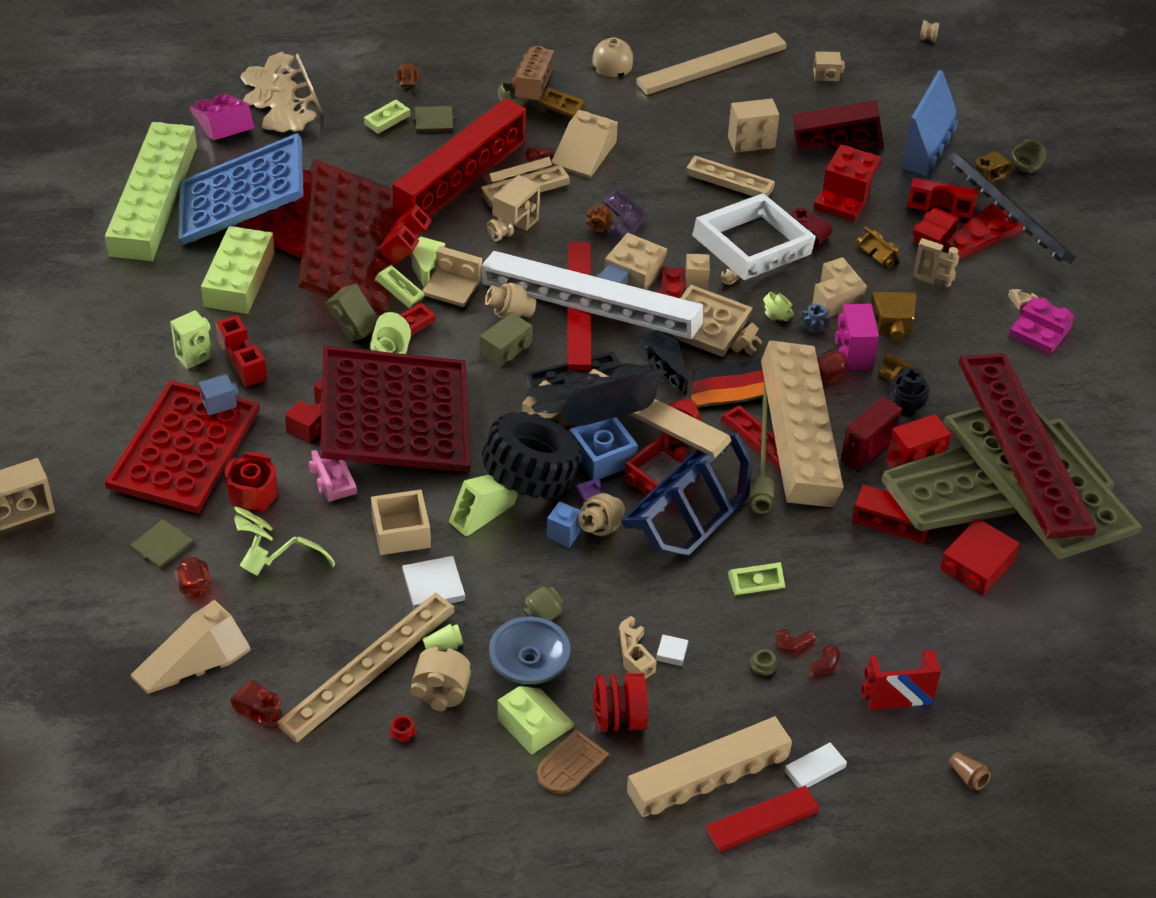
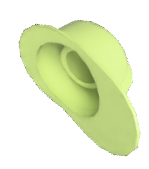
M387 312L379 316L370 342V349L372 351L406 354L411 337V329L405 318L393 312Z

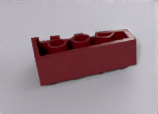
M877 100L792 114L797 147L825 148L826 145H834L836 148H839L842 144L853 145L858 148L876 146L877 149H884Z

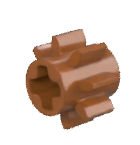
M401 64L400 70H395V80L400 82V87H416V82H420V70H415L414 64Z
M596 204L594 210H588L586 214L588 218L585 224L589 225L592 231L604 233L605 228H611L614 214L610 213L607 206H598Z

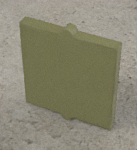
M452 106L415 107L413 122L416 123V132L453 131L455 116H452Z
M162 519L134 541L130 547L141 555L144 561L148 560L159 569H162L193 544V539L181 532L179 527L175 528Z

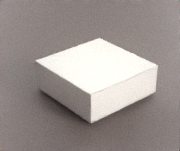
M662 635L656 661L682 666L689 640Z

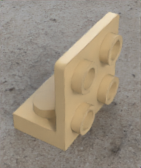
M439 246L436 251L437 269L422 292L427 297L464 307L482 279V258Z

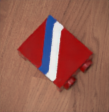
M925 650L923 652L920 669L880 672L876 655H870L869 665L864 669L865 683L861 684V695L863 699H867L869 710L933 704L941 674L935 650Z

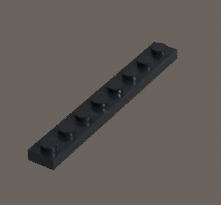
M954 150L951 152L948 158L954 162L952 167L961 174L965 172L967 174L965 178L974 186L980 185L979 191L987 198L992 196L995 199L993 203L1002 211L1004 209L1008 210L1007 216L1015 223L1020 221L1023 224L1021 228L1028 235L1032 236L1034 234L1037 236L1036 242L1044 249L1049 247L1052 250L1050 254L1061 263L1064 260L1071 264L1076 259V256L968 160Z

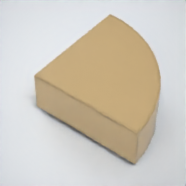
M1021 289L1009 290L1008 297L1019 311L1026 306L1032 297L1040 299L1033 293L1030 295L1021 292Z

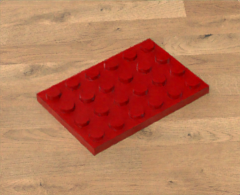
M170 380L105 480L106 489L199 514L260 411L259 403L236 397L237 407L208 415L201 401L199 387Z

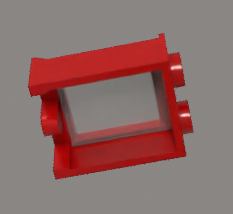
M664 433L625 463L624 480L647 496L687 458V450L685 447L680 446L675 450V453L668 448L669 435Z

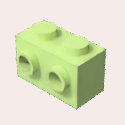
M195 310L170 321L175 356L186 369L212 358L211 348L213 343L209 337L211 327L205 317L202 318Z

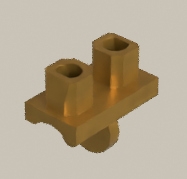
M887 353L883 358V364L878 376L888 380L891 385L893 379L902 374V371L906 368H917L923 372V375L925 371L918 366L915 367L905 362L899 356Z

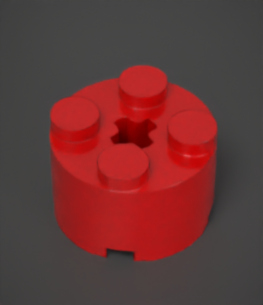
M248 452L244 453V457L237 460L235 457L227 464L225 478L230 504L245 510H256L259 512L267 510L278 495L277 472L275 464L271 462V459L262 453Z

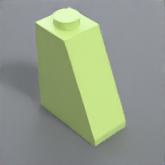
M492 475L465 480L449 523L464 536H469L515 505L518 497L517 491L506 489L502 483H497Z

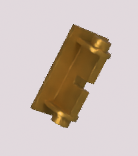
M866 226L864 227L866 235L864 237L860 236L856 241L860 249L868 255H871L876 250L872 257L884 267H891L894 264V260L898 263L901 262L898 254L899 249L892 242L887 243L876 230L871 231Z

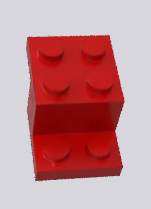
M841 144L825 169L823 189L814 202V209L855 222L870 197L873 176L881 164L882 157Z

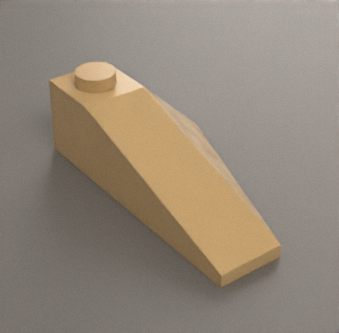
M213 600L185 621L131 674V678L149 694L178 684L180 679L196 674V677L203 675L205 670L210 668L229 666L251 651V648L231 614Z

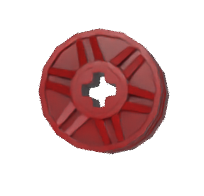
M625 673L623 686H618L615 674L609 675V686H606L603 674H596L592 699L593 713L599 733L607 732L608 720H611L613 732H618L620 719H625L628 731L647 730L648 698L644 673Z

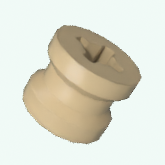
M923 20L919 40L924 41L927 39L932 43H936L940 23L935 22L931 24Z
M498 218V220L492 219L487 222L489 235L495 242L502 240L503 236L509 237L514 233L513 225L501 218Z

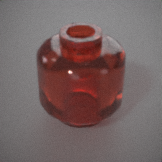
M829 350L817 357L821 380L825 384L830 385L846 376L849 365L842 352L837 353L835 350Z
M197 557L181 560L174 571L179 592L183 595H189L191 598L203 596L212 584L206 562L199 560Z

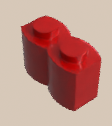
M936 207L930 212L927 211L923 221L917 223L913 229V242L919 245L923 238L944 245L945 240L956 232L959 217Z

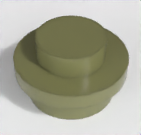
M766 649L757 651L752 656L750 662L753 671L760 675L772 674L777 669L778 664L775 655Z

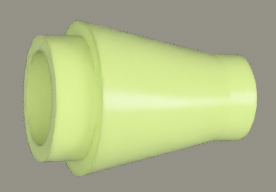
M449 624L433 634L423 637L426 649L438 647V651H444L447 648L456 650L458 646L464 645L458 624L453 626Z

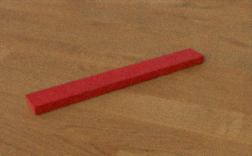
M568 242V270L591 276V242ZM568 307L567 370L589 371L591 370V313Z

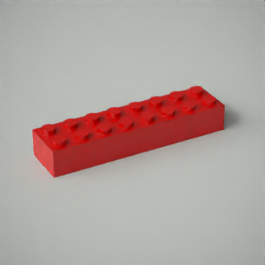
M507 98L503 99L450 141L439 147L433 154L410 169L408 173L397 179L392 184L394 219L397 220L416 204L428 217H431L525 143L526 108Z

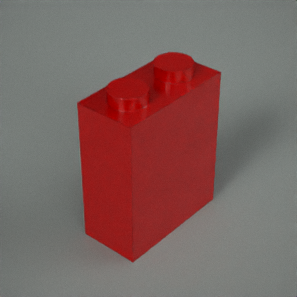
M975 519L943 553L940 570L963 583L969 589L984 595L1016 560L1020 543L982 520Z

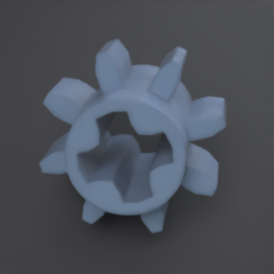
M819 304L809 305L808 311H802V326L812 333L823 332L824 326L829 327L830 325L829 310H826Z

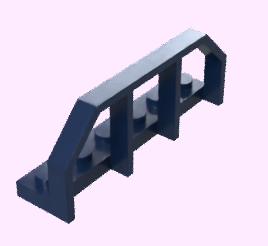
M726 433L730 436L731 442L717 456L723 455L726 452V448L731 444L740 462L737 494L730 501L711 468V462L716 458L696 449L621 519L625 529H643L654 550L677 555H690L749 497L753 461L739 434ZM700 473L720 508V511L703 527L700 525L682 491L687 485L695 482L696 477ZM673 499L693 535L682 548L665 545L651 521L653 517L666 509V505Z

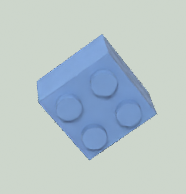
M617 417L570 429L574 434V438L578 439L582 449L580 465L591 480L602 479L625 470V463L637 454V443Z

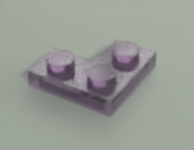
M617 185L602 201L617 216V219L608 228V231L619 241L627 233L633 235L649 215Z

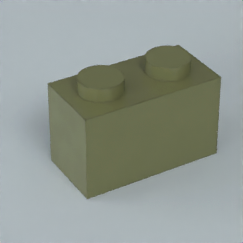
M357 284L341 288L325 302L331 316L336 319L342 328L343 334L350 341L366 337L375 328L378 316Z
M511 312L480 335V353L501 367L507 361L512 360L524 348H528L531 345L533 325Z

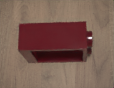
M883 396L846 427L840 461L861 473L889 448L892 430L899 426L902 408Z

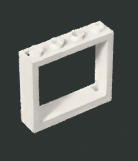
M764 193L697 217L692 235L743 280L810 255L816 237ZM762 217L790 241L749 257L721 232Z

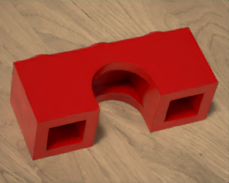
M913 178L907 207L926 211L934 206L943 207L950 210L951 214L972 219L978 190Z
M417 204L397 219L379 250L395 266L414 251L419 243L417 237L426 231L432 220Z
M235 315L217 321L218 343L244 387L246 388L268 380L265 358L257 345L250 346L247 329L240 317Z
M321 379L314 385V400L316 404L310 405L299 400L285 414L286 432L310 444L317 436H320Z

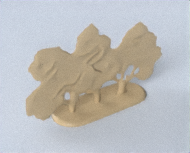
M279 52L270 56L264 67L250 66L241 74L240 78L245 85L255 87L253 91L245 95L243 101L247 102L249 106L254 105L261 109L267 106L272 108L263 118L261 126L263 129L275 130L277 132L289 130L294 132L302 131L305 124L313 121L316 117L314 111L306 109L309 101H314L319 114L323 115L317 96L298 53L296 54V59L300 67L299 69L290 68V64L294 60L293 55ZM302 72L305 82L296 84V82L291 80L294 75ZM307 85L310 95L303 99L297 98L294 94L296 89ZM302 102V107L298 111H294L295 106Z

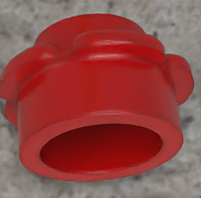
M400 715L393 719L389 734L393 739L405 742L410 737L415 736L417 730L410 717Z

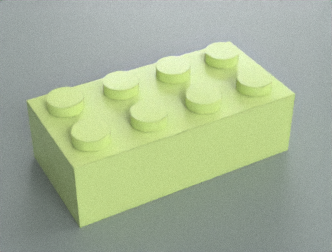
M232 226L228 227L201 285L203 307L245 314L249 313L275 254L273 233Z

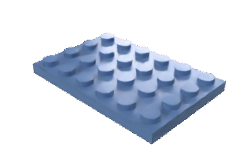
M296 133L180 181L178 240L181 244L185 245L195 242L202 237L215 234L229 226L237 225L239 222L254 218L259 214L274 210L279 206L294 202L303 197L302 139L299 134Z

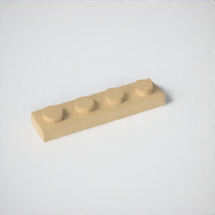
M694 156L686 167V175L750 196L764 193L768 197L774 189L775 181L698 156Z
M561 165L522 175V177L540 184V193L570 184V177ZM514 178L481 187V195L489 207L493 206L491 201L494 194L499 192Z

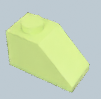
M420 236L418 239L419 243L414 251L409 254V257L412 260V269L423 287H425L437 269L436 251L439 246L445 247V243Z

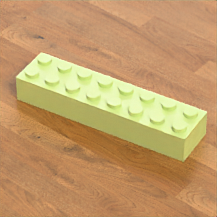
M162 122L151 123L105 234L108 257L153 261L179 195L180 181L185 179L197 148L194 126Z

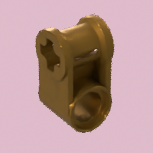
M997 150L975 160L976 168L991 182L1005 178L1013 169V163Z

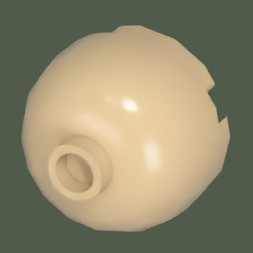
M614 37L605 39L594 49L592 66L596 67V72L607 77H618V73L623 72L626 75L633 67V52L630 46L621 39Z

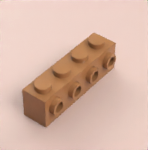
M542 46L530 47L527 54L523 55V61H520L519 69L516 70V75L512 79V89H515V97L540 100L553 70L554 50H548Z

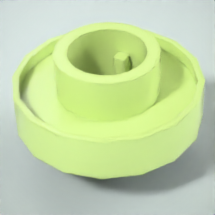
M769 292L764 297L765 314L771 320L789 321L794 316V312L791 309L792 303L781 293L776 295L773 292Z

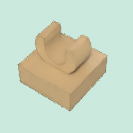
M751 323L739 333L730 348L736 353L743 348L749 355L757 351L756 348L762 343L761 339L755 336L759 328Z

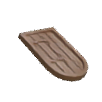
M576 729L538 765L537 778L539 784L551 793H568L578 787L607 760L609 753Z

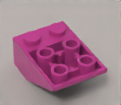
M228 94L217 95L215 100L212 101L207 99L197 101L195 106L190 107L191 112L207 136L213 140L255 128L249 104Z

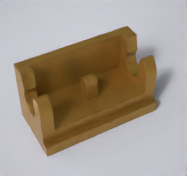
M550 87L546 89L538 101L540 111L543 113L550 109L573 118L578 110L586 111L584 100Z

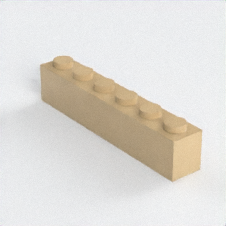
M776 716L629 775L627 793L642 818L651 814L656 815L667 807L683 804L701 793L707 794L725 783L731 784L749 773L755 774L766 766L785 761L790 756L792 740Z

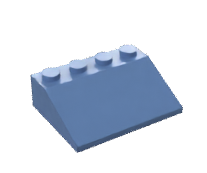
M941 70L937 72L911 117L902 169L927 176L930 169L935 168L938 160L937 156L941 157L944 144L947 145L949 143L951 132H955L958 120H955L957 111L944 73Z

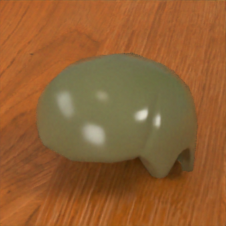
M503 82L498 87V95L501 101L507 98L524 107L530 100L515 97V89H512V82L508 84Z
M1027 139L1021 145L1015 146L1011 154V161L1020 172L1033 173L1043 165L1046 151L1039 142Z

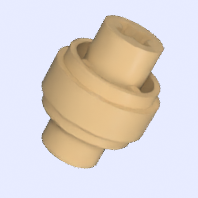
M510 282L503 284L501 288L493 285L490 286L486 294L485 305L493 307L495 314L501 319L511 312L519 317L522 316L529 319L535 311L536 299L528 297L527 291L522 286Z
M605 493L596 494L583 503L582 512L578 516V523L585 532L605 536L617 530L621 525V519L625 513L624 504L617 497Z

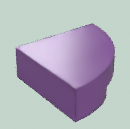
M597 478L576 485L575 491L582 504L588 498L600 493V480Z

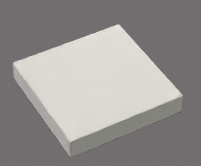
M453 556L402 566L413 609H416L435 592L450 604L465 601L464 589Z

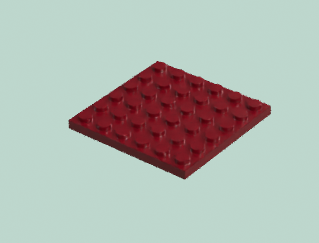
M323 345L320 458L469 472L471 457L466 360Z

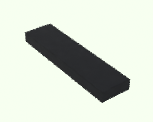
M614 352L592 356L591 370L589 371L567 370V363L526 372L524 373V379L529 389L539 386L544 380L552 385L565 384L564 378L573 372H580L586 375L595 369L610 376L612 371L621 366Z

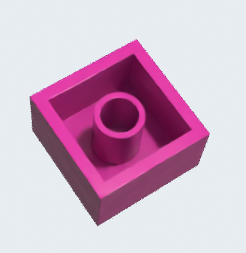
M843 304L842 314L838 315L839 331L835 332V343L840 346L839 361H843L845 371L873 370L879 334L872 304Z

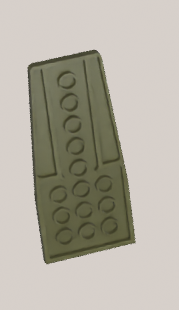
M1061 418L1048 420L1109 490L1112 491L1115 485L1113 480ZM962 445L946 450L941 454H934L886 470L881 480L914 527L920 531L972 522L975 519L983 520L1018 513Z

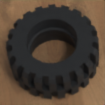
M510 412L497 418L491 426L482 451L483 465L490 476L492 475L497 483H502L510 491L511 489L517 491V494L523 496L525 494L530 495L531 498L542 497L543 499H549L552 496L555 498L568 491L582 460L580 443L577 438H574V434L571 431L565 430L563 425L560 423L556 424L550 418H543L535 413L531 415L527 412H520L518 414Z

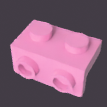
M317 450L311 451L310 471L313 476L317 475L318 479L316 481L319 492L325 493L328 502L357 494L356 484L345 461L321 459Z

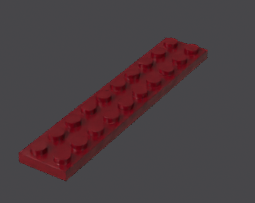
M1006 354L960 356L958 364L1047 539L1094 535L1097 527Z

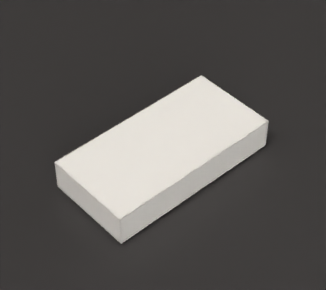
M828 743L786 765L784 772L797 788L805 785L809 788L846 768L847 762L831 743Z

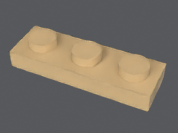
M550 157L490 173L483 177L486 185L494 184L511 177L515 178L518 175L522 176L525 173L543 170L552 164Z

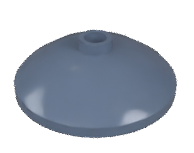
M519 617L504 623L495 631L490 641L489 655L494 668L505 678L521 684H539L555 678L565 669L570 658V643L565 632L555 623L540 617Z

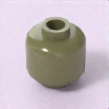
M542 586L525 598L527 608L523 611L527 617H540L552 621L562 613L564 602L553 587L549 589L546 586Z

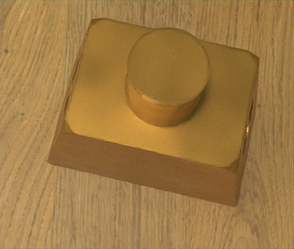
M872 292L870 304H872L878 333L890 334L891 339L894 341H900L905 335L912 333L916 293Z

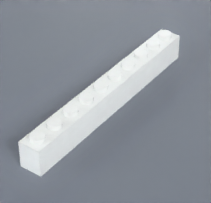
M493 251L481 265L482 283L487 286L493 285L501 288L503 284L511 282L522 286L527 291V296L688 339H692L703 324V304Z

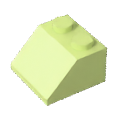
M519 686L498 699V720L531 755L575 727V723L541 689Z

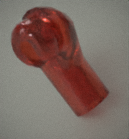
M529 147L525 153L526 159L529 162L546 157L553 159L554 149Z
M781 629L775 634L776 644L780 648L795 652L816 642V638L811 631L798 637L790 636V632L785 629Z
M825 646L822 659L808 664V672L811 677L835 670L840 659V651L836 646Z

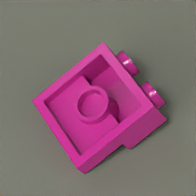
M1032 297L1022 309L1020 318L1010 328L1009 336L1050 355L1070 331L1075 315H1072L1067 308L1062 307L1059 309L1051 305L1045 298L1038 299Z

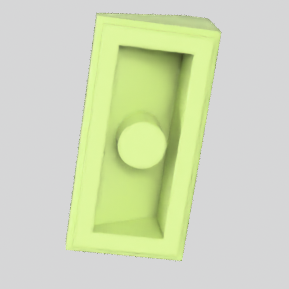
M781 562L728 571V577L735 596L786 588Z

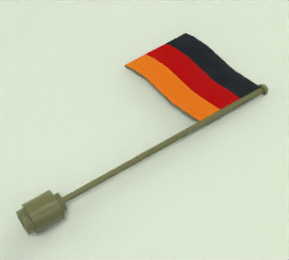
M762 358L696 368L693 370L691 400L697 404L698 408L710 405L741 403L763 398L760 476L753 478L750 482L749 504L756 513H767L774 505L775 483L769 477H765L768 397L761 364Z

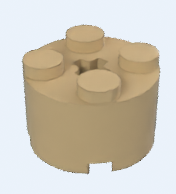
M438 647L424 650L420 654L416 665L410 693L429 704L433 710L439 712L460 704L465 697L471 675L469 660L461 653L447 648L446 652L438 651Z

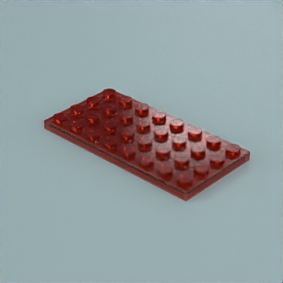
M314 159L310 171L299 277L300 288L331 298L341 288L357 284L376 315L381 316L389 312L390 292L375 278L378 273L392 265L390 260H387L379 250L394 226L393 190L390 186L377 183L369 178L361 177L347 170Z

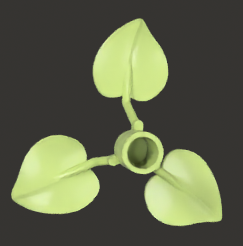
M239 507L234 508V521L237 530L251 531L256 534L252 547H250L240 564L241 567L258 576L264 564L270 566L271 562L292 544H300L320 551L328 559L331 566H335L333 558L326 550L318 544L299 536L298 538L293 537L268 558V551L258 545L262 536L271 541L273 540L263 530L264 527L270 531L273 528L266 521L253 515L251 512ZM245 518H248V519L254 521L256 525H254L253 523H251L250 521H248V520L245 519Z

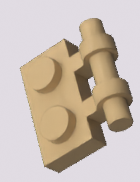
M922 238L918 246L913 278L934 284L936 279L943 280V286L950 287L956 275L955 266H957L959 261L958 249L951 247L949 253L942 252L944 245ZM941 263L946 265V267L943 269L940 268L939 265Z

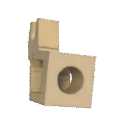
M630 616L621 622L618 629L623 667L629 673L643 672L646 679L656 673L657 661L642 644H637L644 635V627L640 626L637 629H632L635 626V619Z

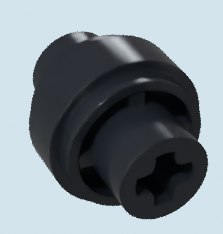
M914 367L906 368L902 371V374H899L891 382L889 397L892 402L902 408V416L914 415L917 410L927 403L929 385L924 379L921 370Z

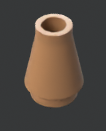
M960 752L954 753L949 760V765L954 768L971 789L981 790L991 778V773L986 765Z

